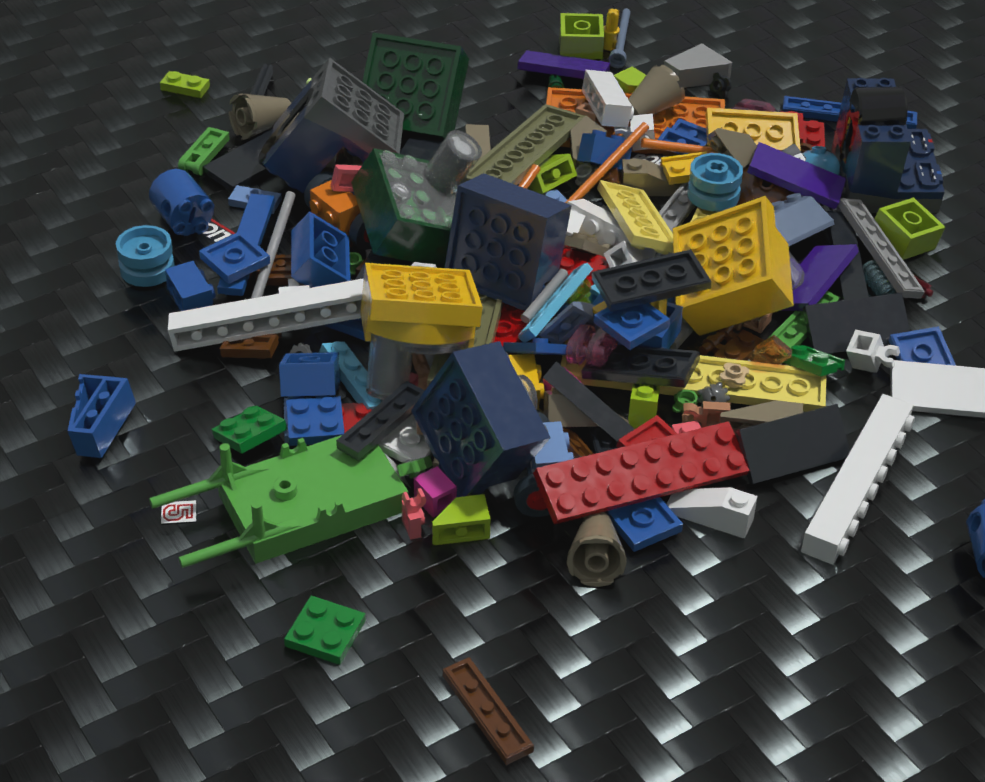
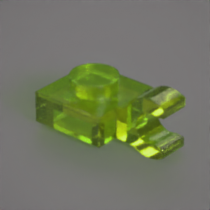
M585 278L567 299V302L569 304L572 302L591 304V301L588 299L591 295V292H589L591 290V283Z

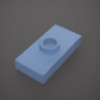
M239 185L235 187L228 198L229 206L245 209L250 194L274 196L275 204L271 214H274L282 201L281 193Z

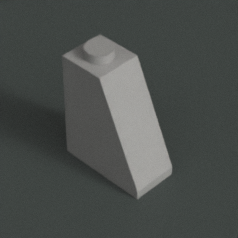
M704 44L697 45L664 61V65L679 77L680 81L677 83L680 88L709 85L712 83L713 74L719 72L721 76L725 75L729 78L731 76L732 62Z

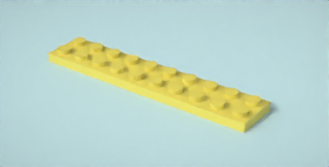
M575 340L565 341L567 345H578L577 354L575 356L562 355L561 366L571 372L581 383L589 386L632 391L633 383L582 379L581 370L599 343ZM700 355V361L685 388L660 386L659 394L674 396L679 391L687 389L697 394L699 389L721 382L722 388L728 389L726 395L730 396V400L727 401L728 403L757 405L775 400L803 403V411L807 412L826 406V375L820 377L793 366ZM733 363L747 367L749 374L745 376V384L738 388H731L725 385L720 379V373L724 372V364ZM712 396L711 400H716V397Z

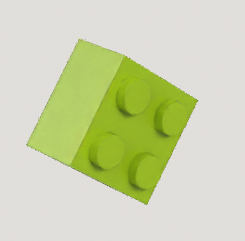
M560 13V55L590 60L603 59V14Z
M915 198L879 208L875 217V221L903 260L936 249L945 230V226Z

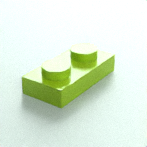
M169 71L160 81V89L163 91L202 98L210 87L209 79L186 75L176 71Z

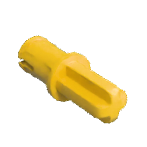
M609 9L607 13L603 47L607 51L615 49L617 34L620 32L618 27L619 10Z

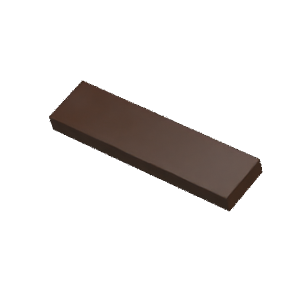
M470 657L443 669L444 679L506 765L534 752L533 743Z

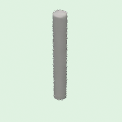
M560 269L521 315L520 318L524 323H529L566 279L568 272L565 269Z

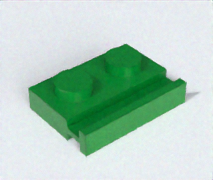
M794 345L790 349L780 351L779 356L780 362L820 377L835 373L837 369L842 371L845 366L844 359L805 345Z

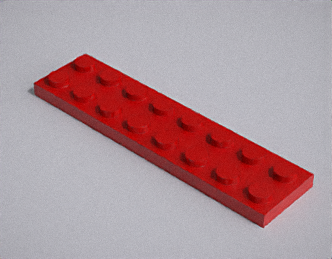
M728 421L538 467L534 470L533 475L553 523L558 524L744 476L750 470L736 435Z

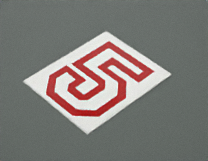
M196 500L173 502L162 506L161 524L196 521Z

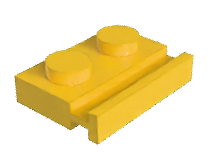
M707 152L661 157V167H663V172L669 185L689 182L690 164L694 158L707 154Z

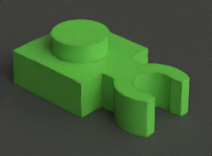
M429 455L399 464L397 469L400 477L409 474L410 479L422 472H426L425 469L432 467L433 464Z

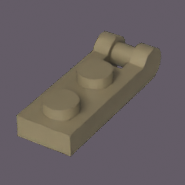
M573 232L572 236L566 235L564 246L574 250L605 257L603 253L614 247L606 243L600 245L597 239Z

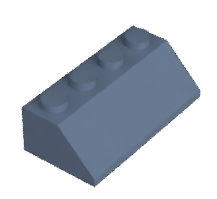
M801 193L788 195L785 201L771 203L774 206L776 228L789 246L834 225V220L812 196H801Z

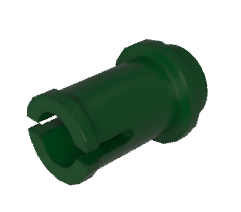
M553 74L548 77V87L565 88L561 76L556 75V78H554Z

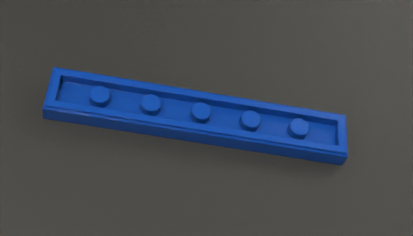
M784 96L782 112L795 111L803 113V118L838 122L841 103ZM907 111V129H916L917 112Z
M250 194L237 231L245 233L259 247L275 204V197L271 195ZM250 274L229 284L220 278L217 286L218 294L243 296Z

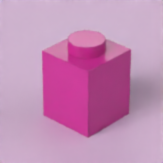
M438 467L422 472L414 477V497L417 496V491L421 488L426 497V503L423 508L433 518L438 516L456 498V485Z

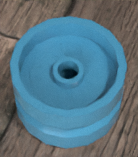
M707 153L694 158L690 164V180L687 191L688 199L691 203L707 211H723L736 206L740 199V184L743 177V166L740 162L722 153Z
M142 225L125 230L118 236L116 249L121 277L127 283L134 286L148 287L166 281L165 269L175 266L171 237L168 232L157 226Z

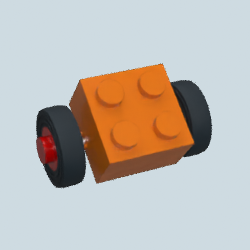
M322 172L316 175L309 182L304 193L305 203L311 209V212L348 234L349 248L356 246L363 251L372 249L355 195L346 191H333L331 188L332 172Z

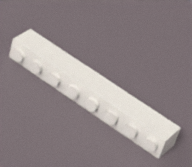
M363 279L169 313L168 333L173 350L175 352L220 344L223 341L231 342L254 336L361 318Z
M882 394L804 534L802 553L834 565L839 555L844 556L850 541L848 537H854L858 529V518L863 519L869 507L868 499L874 500L879 487L877 483H883L888 471L887 464L892 466L897 454L896 447L901 449L906 437L904 432H910L915 420V417L911 416L913 404Z

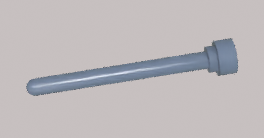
M627 8L622 11L616 47L609 56L610 65L614 68H621L626 63L627 55L624 52V45L630 18V10Z

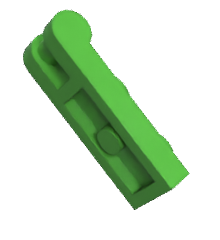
M208 127L180 158L178 169L185 170L186 172L190 170L193 171V174L202 176L203 166L210 163L230 140L229 132Z

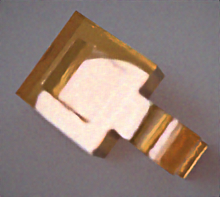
M773 335L755 346L754 351L750 352L747 358L752 362L779 365L791 358L792 349L777 336Z

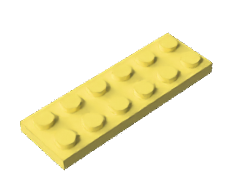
M602 180L599 181L597 189L631 246L644 250L645 247L651 248L660 254L674 253L673 233L643 189Z

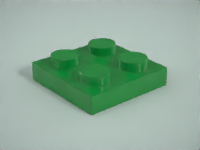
M251 406L244 409L243 413L223 420L220 425L211 430L214 439L223 444H229L232 449L244 453L284 432L288 428L285 419L259 406Z
M310 596L284 638L285 647L341 665L366 622V613Z

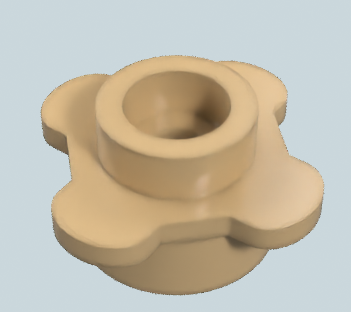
M733 363L724 364V372L720 373V379L725 385L731 388H738L745 384V376L749 374L747 367Z

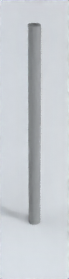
M291 191L286 192L266 251L270 255V264L260 269L251 299L262 297L295 199V193Z

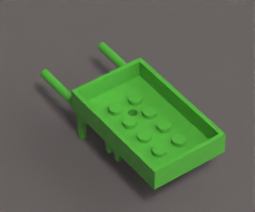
M338 436L310 446H306L304 439L300 438L297 439L298 445L294 449H289L287 443L282 444L279 456L246 467L232 462L230 445L226 443L221 444V465L209 479L151 497L149 502L152 509L218 488L219 497L240 536L178 557L181 568H185L243 547H247L255 564L381 521L402 513V494L406 491L408 493V490L378 444L358 461L337 449L336 440L341 437Z

